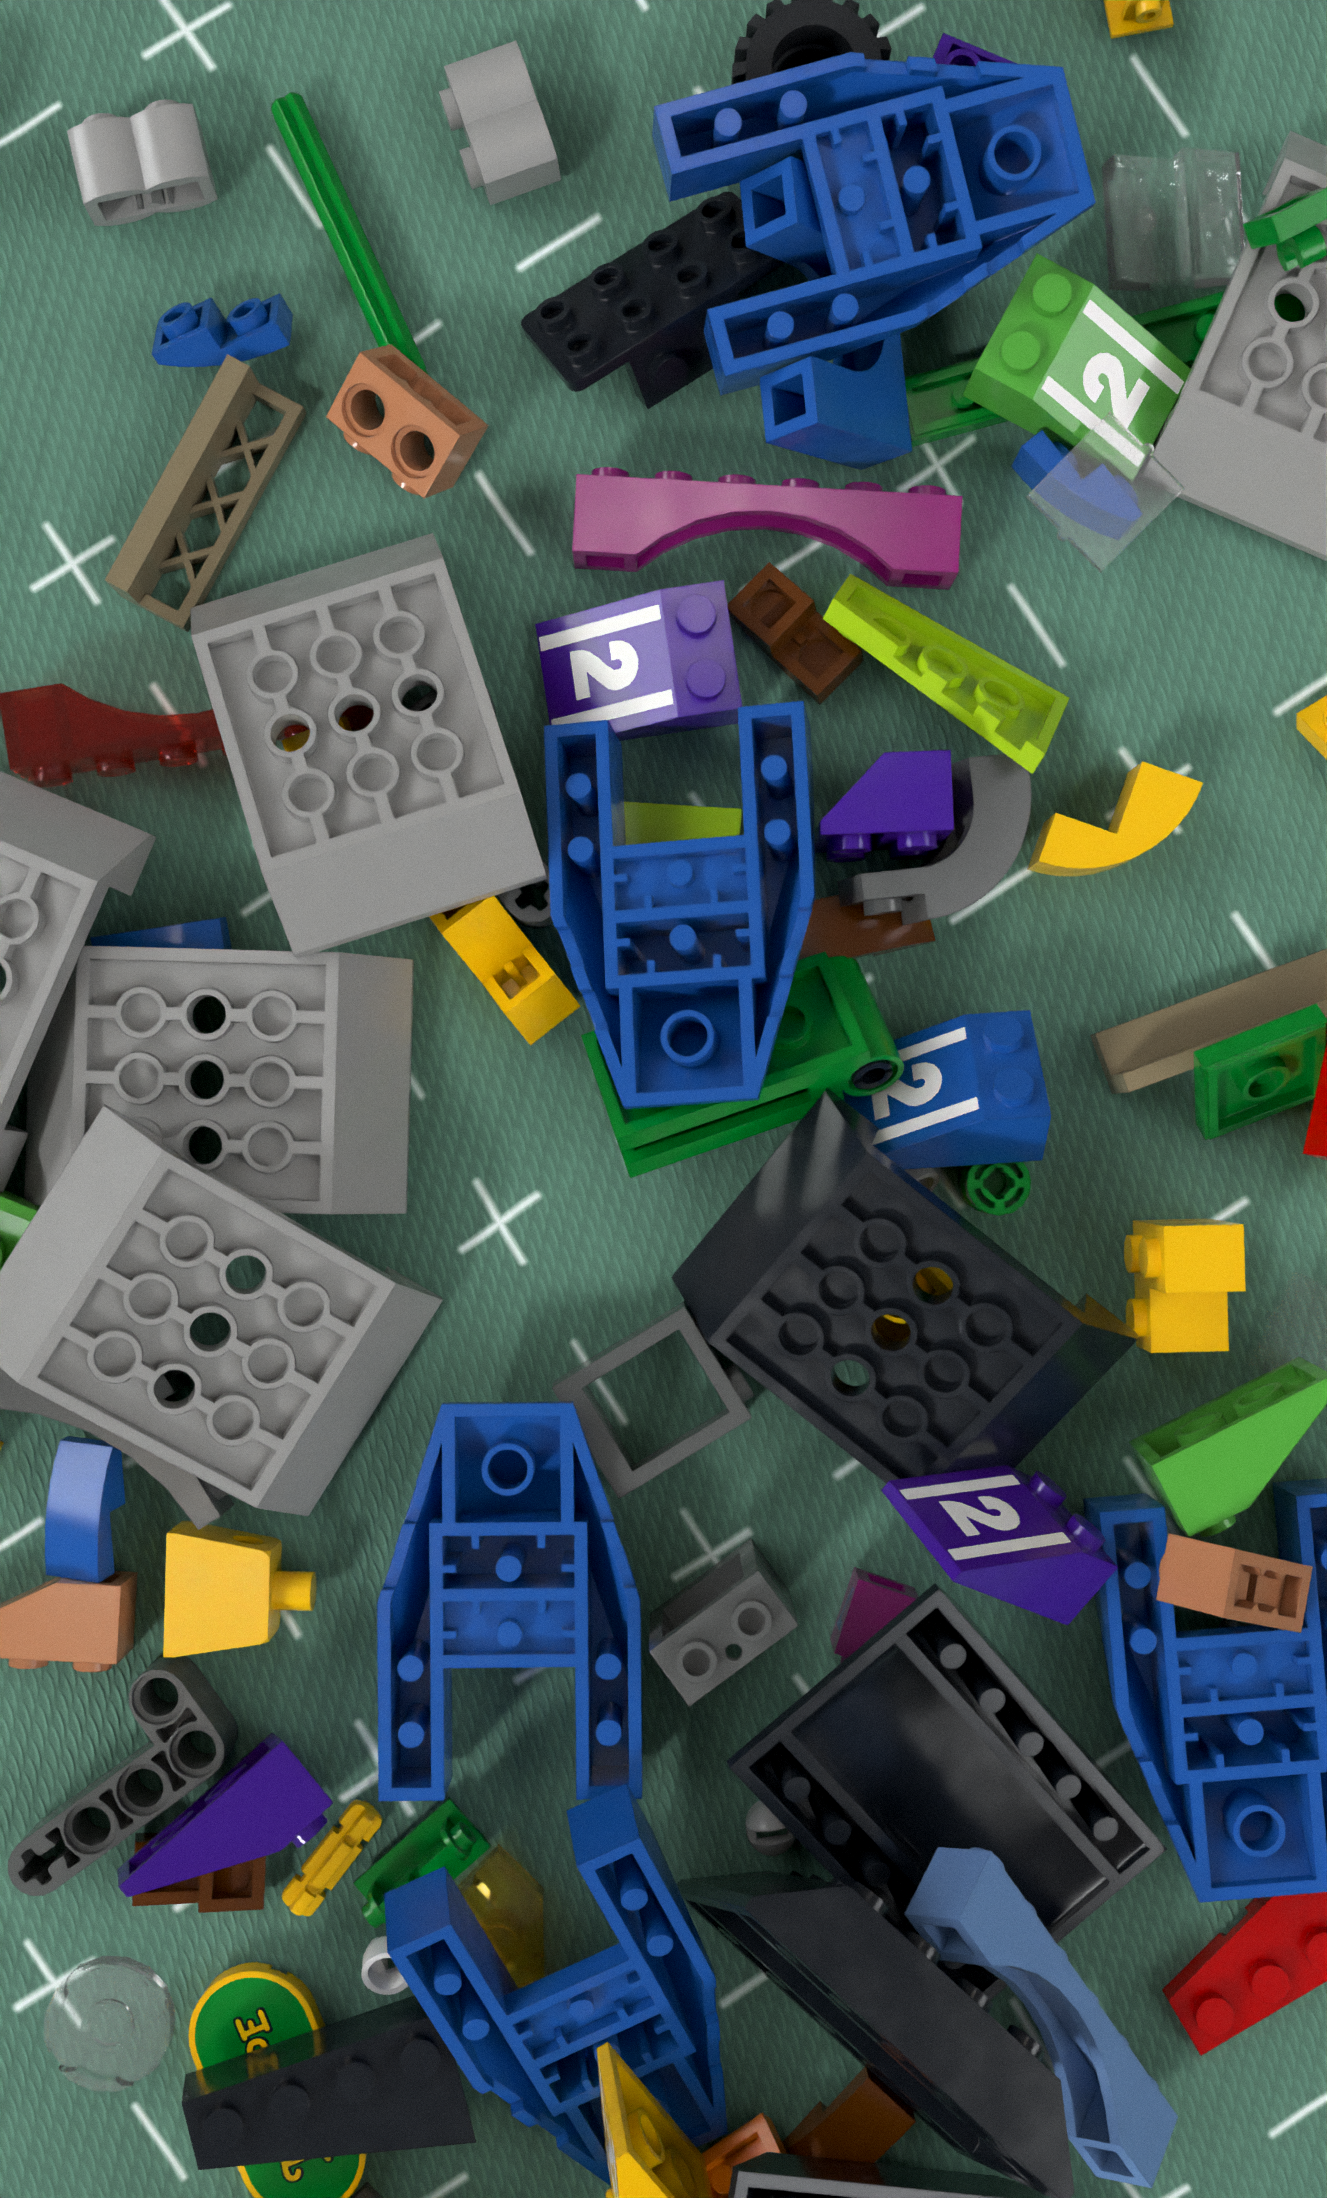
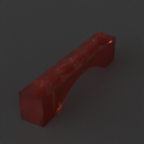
M62 683L0 693V710L10 770L29 781L33 780L34 785L37 787L66 785L73 782L72 774L96 770L97 775L100 777L128 775L136 771V763L159 760L160 765L165 767L189 765L199 760L198 753L222 750L223 755L227 756L213 709L199 713L154 715L124 711L89 699ZM355 705L346 709L341 717H347L352 732L360 731L366 728L372 721L374 711L364 705ZM302 725L288 726L279 733L276 741L289 738L309 729Z

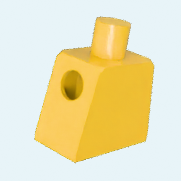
M181 1521L166 1534L163 1657L173 1658L269 1642L279 1629L280 1610L313 1611L317 1591L316 1573L311 1571H281L282 1543L277 1538L213 1525H206L199 1530L193 1521Z

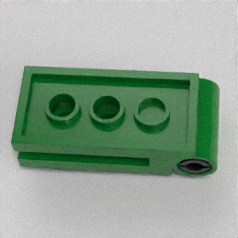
M826 951L798 960L759 1100L625 1109L595 1031L581 1035L630 1178L800 1120L826 1088L830 1089L843 1101V1090L851 1096H868L890 1087L900 1078L904 1071V1063L858 961L846 956L829 958Z

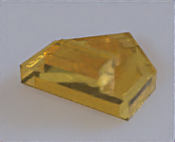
M498 1844L458 1885V1889L518 1988H522L545 1977L544 1888Z

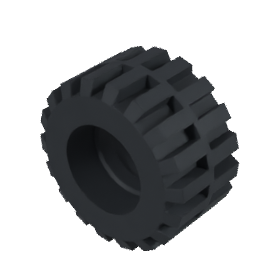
M773 0L767 4L766 18L755 14L747 23L746 37H739L732 65L731 85L849 52L864 53L865 59L889 60L892 49L887 36L877 38L879 22L871 13L864 18L859 17L860 4L853 0H845L843 5L835 3L833 0H791V3L784 5L781 0Z

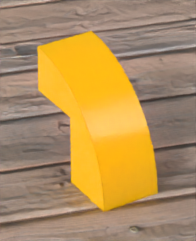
M1142 761L1129 771L1126 776L1108 830L1055 813L1043 823L1027 870L1054 876H1084L1108 871L1123 865L1153 848L1181 823L1196 801L1203 782Z
M495 896L429 916L440 933L484 985L503 1013L530 1046L580 1007L577 1000Z

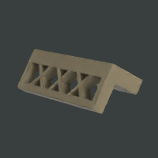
M227 354L105 581L124 599L188 632L191 627L190 608L203 604L301 425L306 415L304 407L260 384L249 365ZM256 401L284 415L274 435L249 442L244 423ZM239 435L241 445L232 447ZM264 452L258 465H256L254 455ZM246 458L251 477L245 489L220 497L214 478L221 465ZM209 490L211 500L201 503ZM234 507L227 520L224 510ZM215 513L221 533L214 546L190 553L185 536L189 524L193 519ZM177 546H179L181 556L171 558ZM204 562L197 575L194 565ZM185 568L191 588L179 610L151 596L162 574Z
M1327 948L1090 1035L1111 1093H1129L1194 1069V1051L1317 1003L1327 1018Z

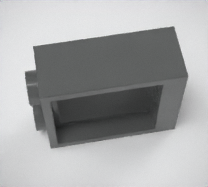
M684 1301L555 1379L552 1385V1390L559 1401H574L591 1454L619 1499L752 1418L749 1407L745 1402L755 1395L735 1363L724 1368L712 1348L713 1345L705 1338ZM679 1329L727 1408L635 1464L588 1387V1384Z
M749 1539L650 1613L649 1653L689 1707L799 1626L789 1589L754 1541ZM731 1644H737L742 1649L741 1655L737 1658H730L726 1654V1648Z

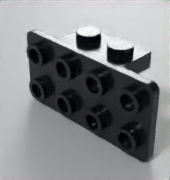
M723 192L704 200L695 210L666 228L651 233L642 243L612 262L597 267L588 277L564 292L544 300L535 310L523 317L521 326L528 340L571 391H582L625 365L636 396L647 409H650L713 369L704 335L707 309L739 301V292L778 269L786 262L746 247L742 201L733 192Z

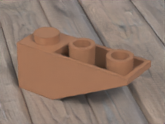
M115 1571L113 1575L100 1583L56 1577L0 1603V1658L9 1659L8 1665L18 1669L41 1668L47 1666L49 1661L73 1662L72 1668L80 1672L110 1670L112 1664L119 1663L134 1646L138 1572Z

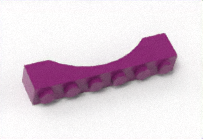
M614 467L595 468L591 471V475L576 474L572 543L575 569L638 572L662 554L694 539L727 531L771 530L802 535L832 546L864 565L880 581L890 587L950 590L958 575L963 496L946 495V490L938 486H914L908 489V493L883 491L881 485L872 482H852L845 485V489L819 488L817 481L806 478L786 479L782 481L781 486L756 484V480L750 476L739 474L721 476L718 478V482L692 481L693 477L690 474L680 471H662L656 473L654 478L629 477L627 471Z

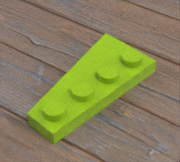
M849 574L833 597L823 620L836 628L843 637L863 648L1033 774L1047 752L1069 697L858 577Z

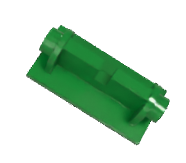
M450 1797L353 1882L356 1888L368 1900L362 1907V1913L368 1923L374 1928H379L383 1923L386 1924L384 1893L444 1866L454 1880L491 1848L488 1840Z

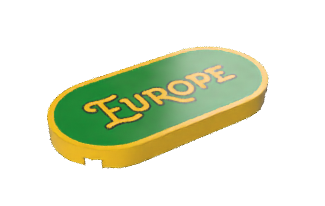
M259 1962L240 1964L219 1974L212 1980L196 2004L190 2019L189 2047L197 2070L326 2026L308 1987L302 1980L290 1972H287L285 1975L279 1970L271 1969L272 1965ZM367 2153L237 2167L247 2189L254 2198H349L362 2178Z

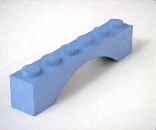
M938 1847L905 1912V1916L919 1935L941 1955L940 1960L975 1964L984 1967L1003 1980L1024 2003L1041 2033L1052 2061L1055 2075L1061 2080L1068 2139L1095 2176L1152 2188L1178 2119L1177 2114L1160 2092L1157 2082L1148 2075L1130 2049L1127 2039L1118 2032L1099 2005L1096 1995L1087 1988L1068 1961L1066 1952L1057 1945L1038 1918L1035 1908L1021 1894L1005 1871L1002 1861L992 1851L979 1847H972L970 1849Z

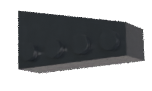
M415 1995L185 2074L182 2107L198 2170L476 2143L456 2060Z

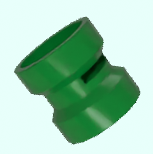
M1023 1162L967 1165L960 1168L957 1184L959 1193L967 1205L980 1212L1001 1216L1013 1213L1023 1206L1030 1194L1031 1179L1029 1170Z

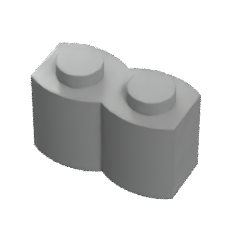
M516 40L444 66L449 88L438 92L451 131L463 128L469 147L459 150L472 190L483 186L490 205L561 180L554 145Z
M165 99L150 103L145 110L131 117H117L110 113H97L87 117L82 124L74 126L67 131L83 204L95 226L131 223L149 217L156 212L170 213L191 210L218 199L202 128L193 104L178 103L174 100Z

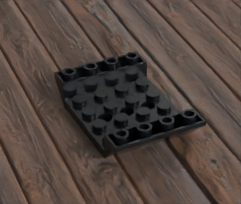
M826 1088L675 1271L672 1279L705 1338L711 1345L886 1484L889 1480L1003 1465L1015 1468L1138 1340V1334L1087 1293L1076 1305H1073L874 1147L872 1143L879 1128L830 1089ZM924 1268H939L950 1276L953 1287L941 1295L929 1294L919 1287L916 1281V1274ZM886 1314L897 1315L907 1322L911 1334L900 1341L888 1340L878 1333L875 1327V1320ZM845 1360L856 1361L865 1367L870 1379L863 1385H848L838 1378L834 1366Z

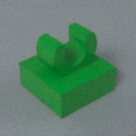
M1327 187L1300 194L1244 223L1243 226L1251 250L1276 244L1278 259L1284 271H1289L1298 265L1300 268H1304L1327 256L1324 238L1315 226L1327 219Z

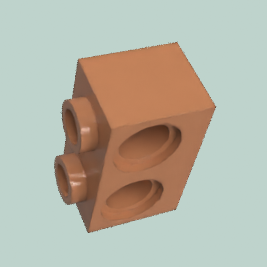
M391 344L362 351L358 354L326 416L343 431L345 440L353 448L375 457L392 472L393 480L401 488L414 495H420L424 499L450 489L455 485L489 426ZM376 394L381 398L384 404V418L380 415V413L377 410L375 401ZM424 435L433 444L434 459L428 455L425 449Z
M1168 1533L1165 1554L1159 1566L1160 1581L1156 1600L1222 1618L1301 1633L1313 1567Z

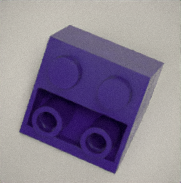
M951 750L884 752L820 821L815 831V853L826 852V861L833 863L862 861L865 859V852L874 850H890V859L927 858L928 850L936 849L954 830Z

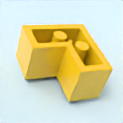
M1214 1219L1133 1220V1235H1126L1124 1241V1261L1127 1272L1134 1273L1135 1298L1127 1300L1126 1325L1138 1334L1136 1346L1150 1353L1229 1351L1227 1292L1246 1291L1244 1224Z

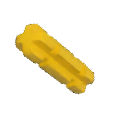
M356 1799L349 1804L338 1819L341 1826L337 1828L333 1825L302 1865L301 1870L304 1873L302 1877L296 1873L283 1890L282 1900L295 1915L307 1917L313 1915L326 1897L323 1890L325 1888L333 1889L362 1851L363 1846L360 1842L363 1839L369 1842L380 1828L383 1820L382 1816L369 1802Z

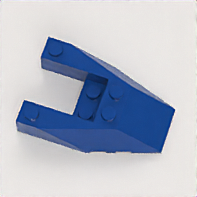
M849 52L654 106L652 138L669 202L740 183V181L789 156L805 162L832 275L707 309L704 335L720 396L760 385L759 377L809 356L829 361L917 327L1092 208L1096 203L1064 69L1059 66L978 61L976 66L936 64L935 58L908 56L906 62L865 59L864 53Z
M804 701L738 707L744 835L626 845L622 744L609 721L600 720L544 726L550 916L562 940L571 964V971L577 987L583 995L595 1027V1034L625 1109L754 1101L760 1099L816 898L811 728Z
M574 1401L443 1402L441 1404L409 1509L402 1524L395 1552L377 1602L378 1801H445L453 1776L452 1668L575 1667L576 1800L593 1799L626 1783L635 1799H642L641 1597Z
M1327 1478L1272 1482L1279 1559L1313 1567L1301 1633L1262 1625L1176 1632L1174 1605L1156 1600L1160 1581L1159 1566L1165 1554L1168 1539L1165 1507L1147 1493L1083 1498L1085 1519L1102 1533L1106 1541L1102 1544L1101 1548L1118 1566L1117 1570L1095 1594L1113 1705L1199 1903L1327 1892Z
M627 1783L566 1811L576 1866L620 1943L520 1989L445 1866L384 1893L387 1953L472 2087L481 2094L491 2090L510 2104L513 2117L529 2128L536 2124L556 2137L559 2150L610 2186L596 2049L606 2042L614 2048L695 2147L728 2133L724 2078L720 2062V2027L716 2011V1977L714 1969L654 1832Z

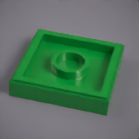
M1317 1003L1193 1052L1195 1122L1205 1140L1214 1139L1315 1098L1327 1041V1018Z

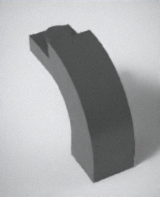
M1006 754L968 757L951 764L954 830L944 839L933 856L919 868L863 873L837 881L840 907L863 904L864 916L901 911L903 925L944 917L977 902L989 893L1005 876L1023 844L1031 812L1030 772Z

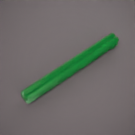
M291 92L285 97L277 98L271 105L274 120L378 346L393 345L428 374L426 365L303 97L298 93Z

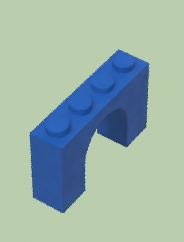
M789 156L740 181L746 247L794 266L809 281L832 275L805 162ZM900 333L834 358L833 363L809 356L759 377L765 438L768 444L859 470L912 452Z

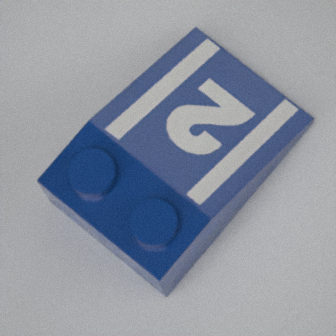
M1030 1010L965 1014L895 1039L893 1041L904 1063V1071L894 1084L883 1091L868 1096H851L843 1090L844 1101L879 1128L872 1145L903 1170L1042 1161L1051 1111Z

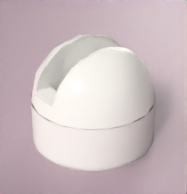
M387 1936L372 1939L363 1955L361 1973L365 1986L371 1991L383 1995L396 1994L408 1987L398 1968L389 1969L387 1958L391 1957L387 1953Z

